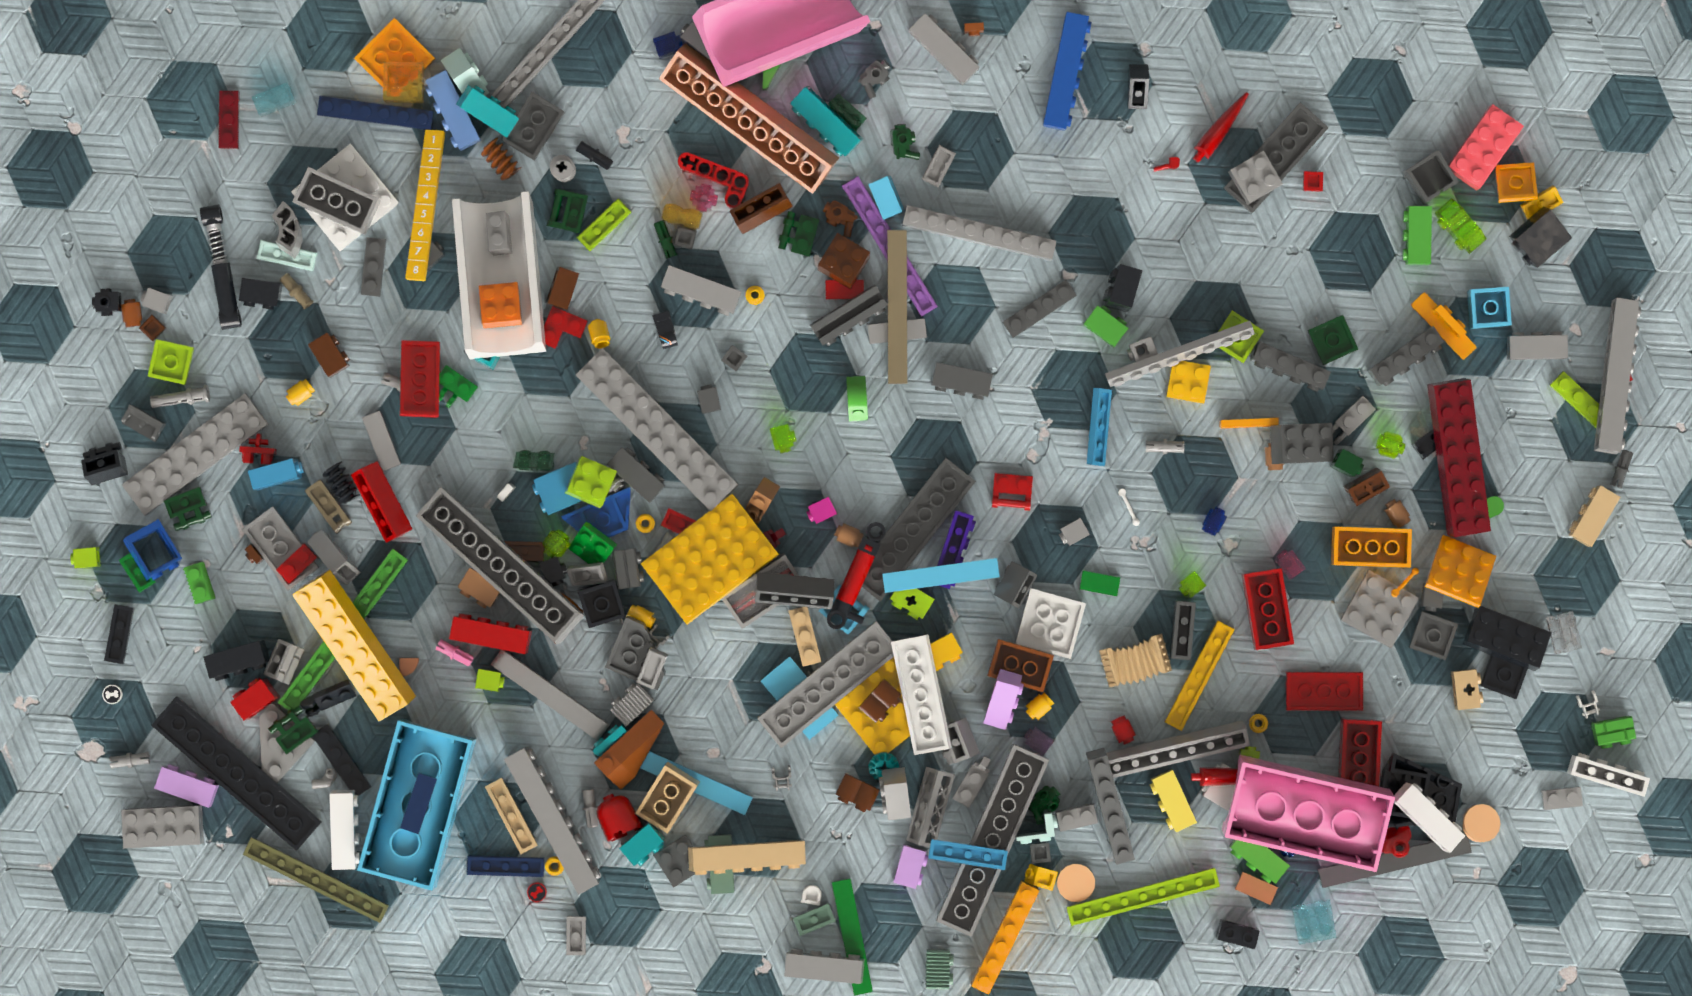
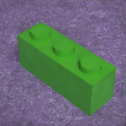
M1408 206L1406 211H1403V222H1406V230H1403V241H1406V249L1402 251V259L1405 260V265H1430L1432 206Z
M1235 839L1229 845L1232 849L1231 854L1238 859L1243 857L1248 861L1245 865L1253 871L1258 869L1263 873L1260 877L1268 883L1273 881L1276 884L1290 867L1289 864L1265 846Z

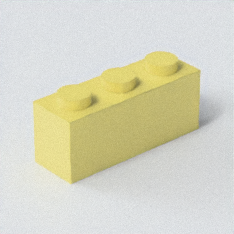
M1171 769L1151 778L1152 783L1149 785L1153 794H1158L1160 801L1157 803L1161 811H1165L1168 816L1165 820L1169 829H1174L1175 832H1178L1196 824V819L1174 771Z

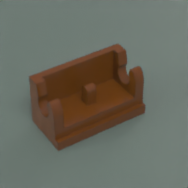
M557 267L545 303L568 310L580 273Z
M1377 467L1343 486L1356 506L1390 488L1384 474Z

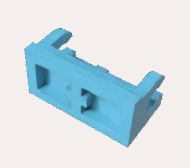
M886 176L868 184L883 220L906 212L891 176Z

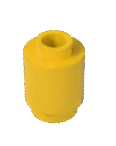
M601 319L591 321L588 325L592 344L597 349L606 348L610 344L607 323Z
M307 379L300 380L286 391L288 393L286 398L292 405L296 404L299 406L311 397L315 390Z
M632 605L627 613L628 616L644 622L646 627L650 629L656 620L653 617V612L639 605Z
M1045 692L1041 695L1038 694L1026 705L1028 709L1025 712L1032 720L1035 717L1039 720L1052 709L1051 706L1054 702Z

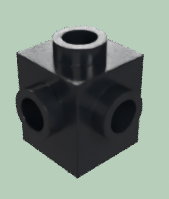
M110 288L100 289V292L95 293V297H92V307L95 309V312L101 313V316H113V312H122L120 292H112Z

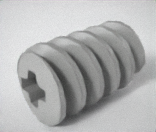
M558 155L550 162L551 174L558 181L568 182L575 177L576 167L568 156ZM565 165L567 169H563V172H561L559 168Z

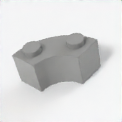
M283 201L272 215L273 220L279 226V235L275 242L279 249L295 259L302 244V229L293 210Z

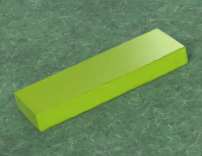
M618 198L576 238L589 251H592L632 212Z

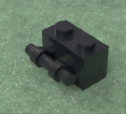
M112 442L107 443L104 447L97 449L94 447L83 453L84 459L81 460L84 478L91 485L128 475L125 457L119 452L122 449L120 442L114 444Z

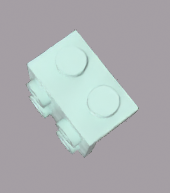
M1051 811L1043 812L1045 831L1017 834L1015 837L1016 841H1020L1021 844L1032 843V839H1039L1040 842L1050 841L1051 837H1055L1054 828H1057L1056 816L1052 815Z

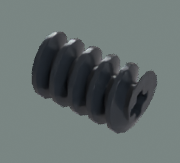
M341 461L326 469L322 476L329 477L326 480L327 484L333 483L330 487L331 491L337 490L333 495L334 497H340L337 503L346 504L361 494L354 495L357 487L350 488L353 480H346L350 475L343 474L346 467L339 468V465L342 463Z

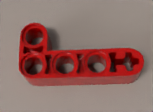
M685 152L678 157V165L683 171L728 188L725 196V203L728 208L733 209L742 204L749 187V180L745 174L691 153ZM687 157H689L690 162L694 164L696 163V160H698V163L696 164V170L694 171V166L690 164H687V166L685 167L684 163L682 162V159L686 160ZM702 164H707L710 166V170L708 173L703 174L699 171V167ZM726 171L728 173L727 179L719 180L717 178L718 172ZM737 178H744L746 184L743 187H737L735 185ZM732 195L739 198L738 204H729V197Z

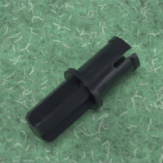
M581 141L576 149V152L590 159V162L593 161L606 170L613 164V161L600 153L599 149L595 150L584 143V141Z

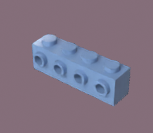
M445 70L425 80L427 83L424 86L429 97L433 95L436 101L433 103V106L438 114L442 113L444 120L441 122L446 131L450 130L453 136L450 140L454 148L458 147L462 151L480 142L481 139L468 113L456 105L460 96L448 72Z

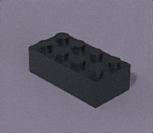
M1122 264L1117 268L1115 267L1110 272L1108 283H1111V285L1105 290L1102 301H1105V307L1127 313L1133 306L1143 270Z
M1480 606L1474 609L1463 645L1536 671L1541 666L1552 632Z

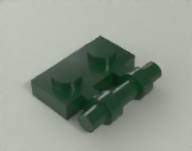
M788 211L787 217L783 220L784 228L782 235H779L778 240L780 242L778 248L786 250L787 243L792 244L791 252L810 257L819 219L801 215L799 222L794 221L795 213ZM791 227L797 228L795 238L789 237Z
M201 487L164 500L170 519L177 516L180 522L173 524L176 531L180 529L186 530L190 528L189 526L198 522L200 524L204 523L206 519L212 517L210 510L203 513L200 507L207 505ZM194 510L196 515L186 519L184 514Z
M297 706L295 709L291 708L287 711L288 714L280 720L276 719L273 725L268 728L271 734L276 731L280 732L281 735L275 740L286 755L318 732L308 716L302 720L299 719L298 715L303 712L300 706ZM292 720L295 725L286 730L284 725Z

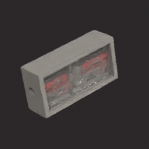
M784 552L722 598L742 629L779 605L755 602V584L758 572L799 576Z

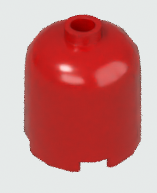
M612 793L603 797L604 802L597 807V818L607 842L623 838L628 835V831L633 829L637 831L643 827L638 815L635 814L636 811L630 800L625 796L618 795L614 797Z

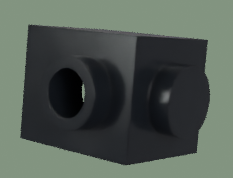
M558 556L539 563L545 579L553 587L564 583L562 579L566 578L565 574L568 572L565 563H561Z

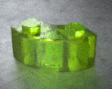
M1452 198L1435 212L1438 218L1437 224L1440 228L1446 229L1456 240L1454 244L1461 251L1464 249L1470 254L1487 239L1481 228L1469 217L1464 208Z

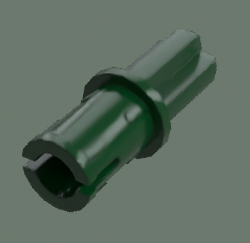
M661 220L654 223L660 240L658 243H661L665 258L668 259L676 256L677 253L671 240L673 237H670L665 221Z

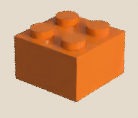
M518 282L479 286L483 328L522 325Z

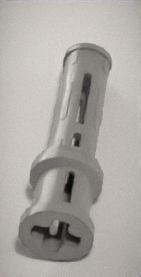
M208 385L196 389L190 387L182 392L150 396L152 408L180 403L193 405L194 402L199 401L210 402Z

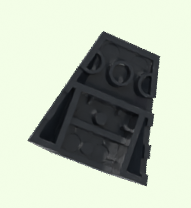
M1392 753L1383 768L1380 787L1390 789L1393 795H1395L1405 783H1415L1423 790L1421 793L1425 797L1429 796L1435 801L1436 804L1434 806L1438 810L1442 809L1449 815L1448 819L1451 822H1456L1462 784ZM1395 803L1393 804L1388 828L1417 826Z

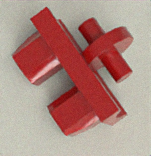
M257 433L256 439L249 438V444H255V447L240 446L239 452H242L243 463L254 464V454L259 453L261 454V464L270 465L273 462L274 455L277 454V449L261 448V445H268L269 440L262 439V434Z

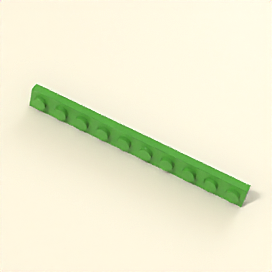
M395 549L390 551L352 602L363 619L367 617L408 562V559ZM324 641L278 703L288 711L291 708L295 709L297 706H300L301 701L306 699L335 660L334 655Z

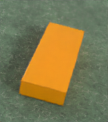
M1279 418L1219 421L1221 429L1279 425Z

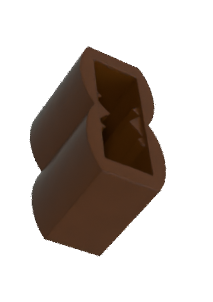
M884 678L863 701L859 709L875 723L878 720L882 722L889 714L886 711L891 706L895 708L902 700L900 698L901 693Z
M845 773L836 795H838V800L846 804L850 801L856 804V809L865 812L866 810H871L880 789Z

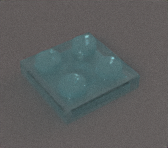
M1330 900L1291 906L1299 945L1337 938Z

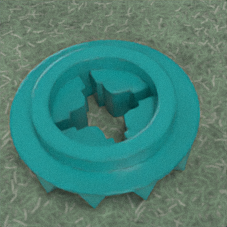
M881 752L871 758L868 768L869 773L874 779L879 780V777H882V771L879 767L883 766L884 761L889 769L899 768V762L894 755Z

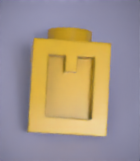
M1029 864L1025 872V882L1037 887L1053 890L1058 872Z

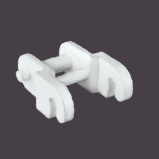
M1594 690L1591 691L1593 694V701L1591 703L1582 705L1579 695L1576 696L1578 706L1582 707L1583 710L1582 716H1585L1586 719L1588 715L1594 713L1599 715L1600 708L1597 707L1598 699ZM1594 706L1593 710L1586 711L1585 707Z

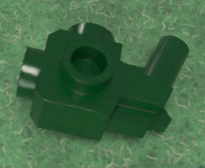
M906 124L894 125L895 129H891L890 137L896 159L906 157L919 160L920 153L910 151V145L915 142V132L907 128Z
M1044 786L1035 794V799L1029 805L1028 810L1033 812L1037 825L1044 823L1041 814L1044 810L1047 809L1048 812H1053L1059 806L1060 799L1058 796L1061 794L1054 786L1051 788Z

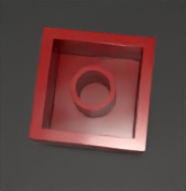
M256 678L248 684L249 689L240 690L232 696L234 700L230 703L243 721L251 719L280 697L267 678Z

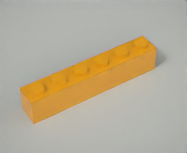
M1021 880L971 982L972 987L989 995L1039 893L1038 888Z

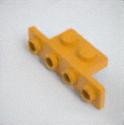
M1425 292L1411 304L1412 308L1431 327H1435L1441 338L1462 360L1477 348L1465 335L1467 333L1464 329L1466 326L1459 319L1455 320L1451 316L1452 311L1446 305H1437Z

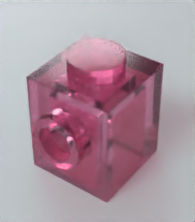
M1285 549L1277 555L1278 559L1275 563L1279 568H1282V572L1288 580L1293 579L1306 569L1293 550L1287 552Z

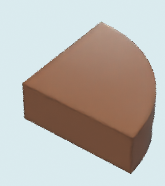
M399 658V671L403 677L410 675L416 669L419 658Z

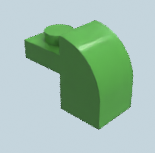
M846 377L849 421L868 420L866 377Z

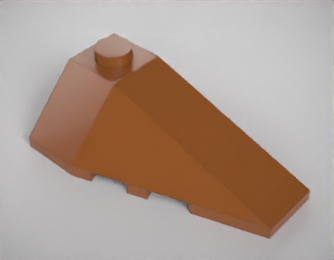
M651 709L598 758L594 764L622 790L637 775L665 723Z

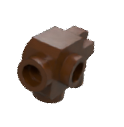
M835 200L831 203L828 201L823 209V212L826 213V222L834 227L840 223L845 225L843 236L851 238L854 220L858 219V216Z

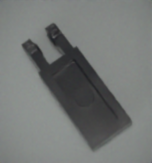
M347 679L314 693L312 696L301 701L300 705L303 709H306L305 714L308 717L318 715L320 711L354 698L357 695Z

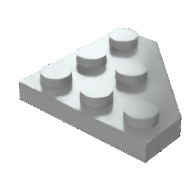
M272 702L259 716L262 770L278 783L315 740L310 737L286 755L275 740L281 735L280 732L276 731L271 734L268 730L276 719L280 720L286 715ZM291 720L286 725H284V727L286 730H288L292 726H294L295 723Z

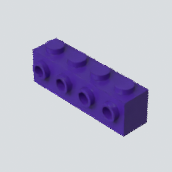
M955 510L937 566L963 563L964 557H961L963 549L967 550L970 539H967L969 531L973 532L976 523L973 520L974 516ZM956 583L939 586L950 589V587H954Z

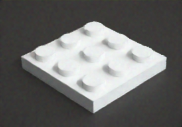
M1030 588L1015 644L1071 659L1086 603Z

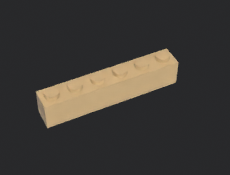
M793 840L688 847L689 871L695 872V875H706L707 871H714V874H722L728 869H732L733 872H744V868H751V871H763V867H770V870H780L781 866L787 865L789 869L800 868L801 864H806L805 841Z

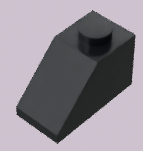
M1129 64L1128 109H1147L1149 91L1148 64Z

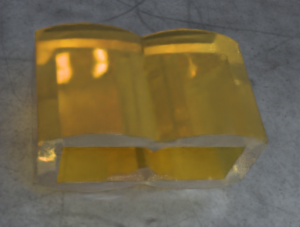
M666 204L662 214V219L666 223L682 225L692 230L700 229L703 218L702 213L698 210L691 208L683 209L676 204Z

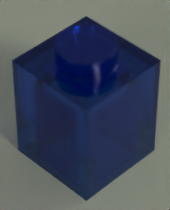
M674 31L653 38L659 59L675 54L683 46L680 35L676 36Z

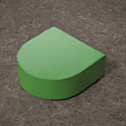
M1497 496L1487 498L1490 519L1503 511L1504 503Z

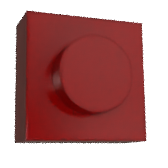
M1304 171L1303 191L1322 192L1323 172Z

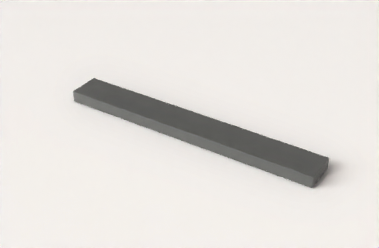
M1464 834L1465 837L1451 853L1443 851L1434 841L1410 847L1409 853L1402 858L1395 857L1392 853H1382L1377 872L1343 864L1319 868L1318 874L1321 886L1326 888L1472 853L1469 838Z

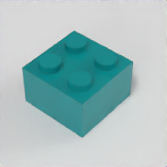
M648 823L619 849L633 866L637 863L641 866L649 859L648 854L650 852L656 853L664 846L665 838L654 825Z

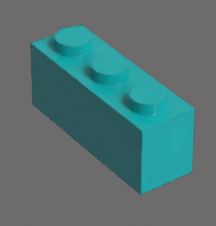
M468 85L456 105L500 134L508 137L519 120L515 115L516 111L509 106L502 107L499 105L501 101L492 95L488 98L484 95L485 91L477 85L474 88Z

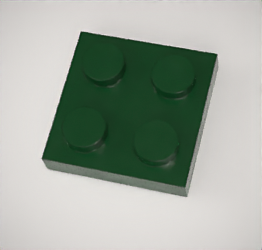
M1343 315L1307 330L1322 365L1359 350Z

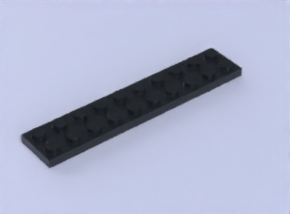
M178 696L173 699L151 725L295 851L303 845L322 823L317 816L268 776L257 764Z

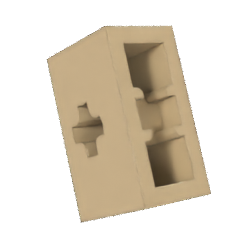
M1477 669L1451 671L1455 710L1481 708L1480 703H1483V694L1479 692L1478 684H1481L1480 673H1477ZM1467 684L1469 687H1472V690L1469 691V695L1467 692H1464V688L1467 687Z

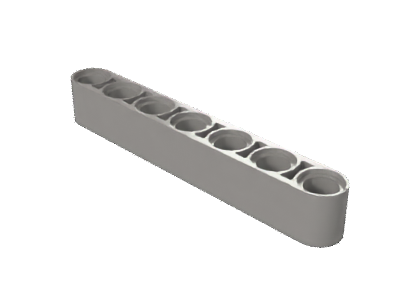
M500 650L491 663L495 669L596 740H599L609 727V724L507 651Z

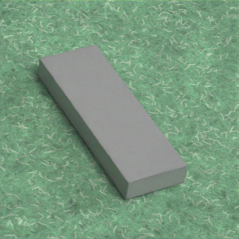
M925 319L907 320V340L927 338ZM888 323L868 325L870 344L888 342Z
M381 411L362 417L382 470L386 471L401 465Z

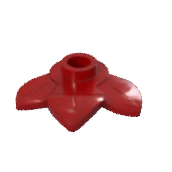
M1409 826L1398 827L1397 830L1393 827L1387 828L1382 853H1392L1398 858L1405 857L1409 853L1410 847L1408 842L1412 837ZM1397 846H1402V847H1403V850H1402V851H1398V850L1396 849V847H1397Z

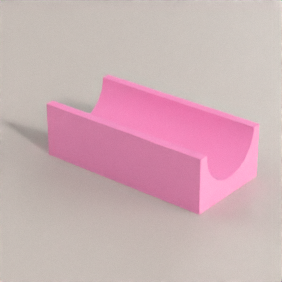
M715 0L702 5L692 16L723 87L857 34L870 23L868 15L860 14L850 0Z
M1239 755L1233 798L1227 818L1223 821L1222 831L1226 838L1377 872L1395 796L1387 788Z

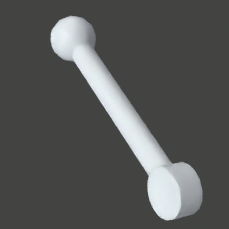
M1120 489L1118 494L1122 496L1133 519V525L1137 526L1140 520L1136 518L1125 495L1126 490Z

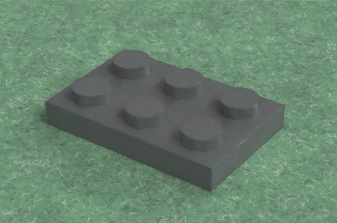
M531 92L517 114L519 120L508 137L504 136L502 141L535 161L565 112L534 92Z

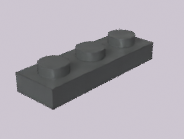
M367 237L361 295L381 296L386 239Z

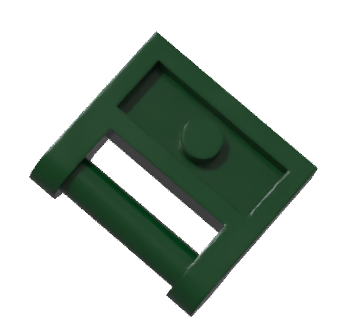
M555 188V198L550 220H547L546 226L580 234L588 196ZM567 197L563 221L559 223L557 219L562 198Z

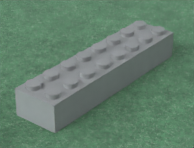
M525 747L508 756L504 761L579 895L600 883L601 872L597 866L593 867L591 863L593 858L588 849L584 851L581 845L583 840L580 834H575L572 829L574 824L570 816L566 817L563 812L565 809L560 799L556 800L553 794L556 792L551 782H546L544 778L546 773L541 765L538 766L535 762V759H537L535 752L532 748L528 749V747Z

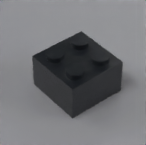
M614 579L577 590L589 628L626 617Z

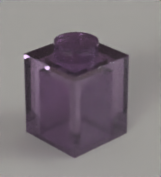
M1036 727L1033 730L1029 728L1023 736L1025 738L1024 743L1041 756H1044L1054 740Z

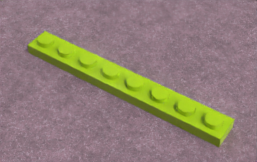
M1211 868L1067 906L1066 908L1070 924L1074 926L1217 888L1220 885L1216 869Z

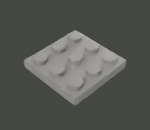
M1368 570L1340 620L1392 648L1419 598L1404 589L1399 591L1400 593L1397 597H1393L1391 595L1392 590L1397 589L1399 586Z

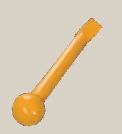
M1413 568L1412 573L1397 589L1392 590L1391 595L1397 597L1400 593L1399 591L1414 575L1419 574V569Z

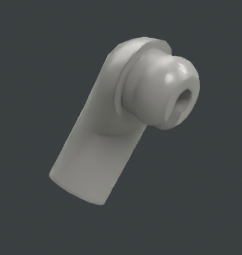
M327 768L322 779L312 780V789L330 787L337 778V772L333 768Z

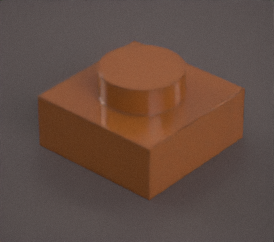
M984 22L964 23V34L980 36V33L984 32Z

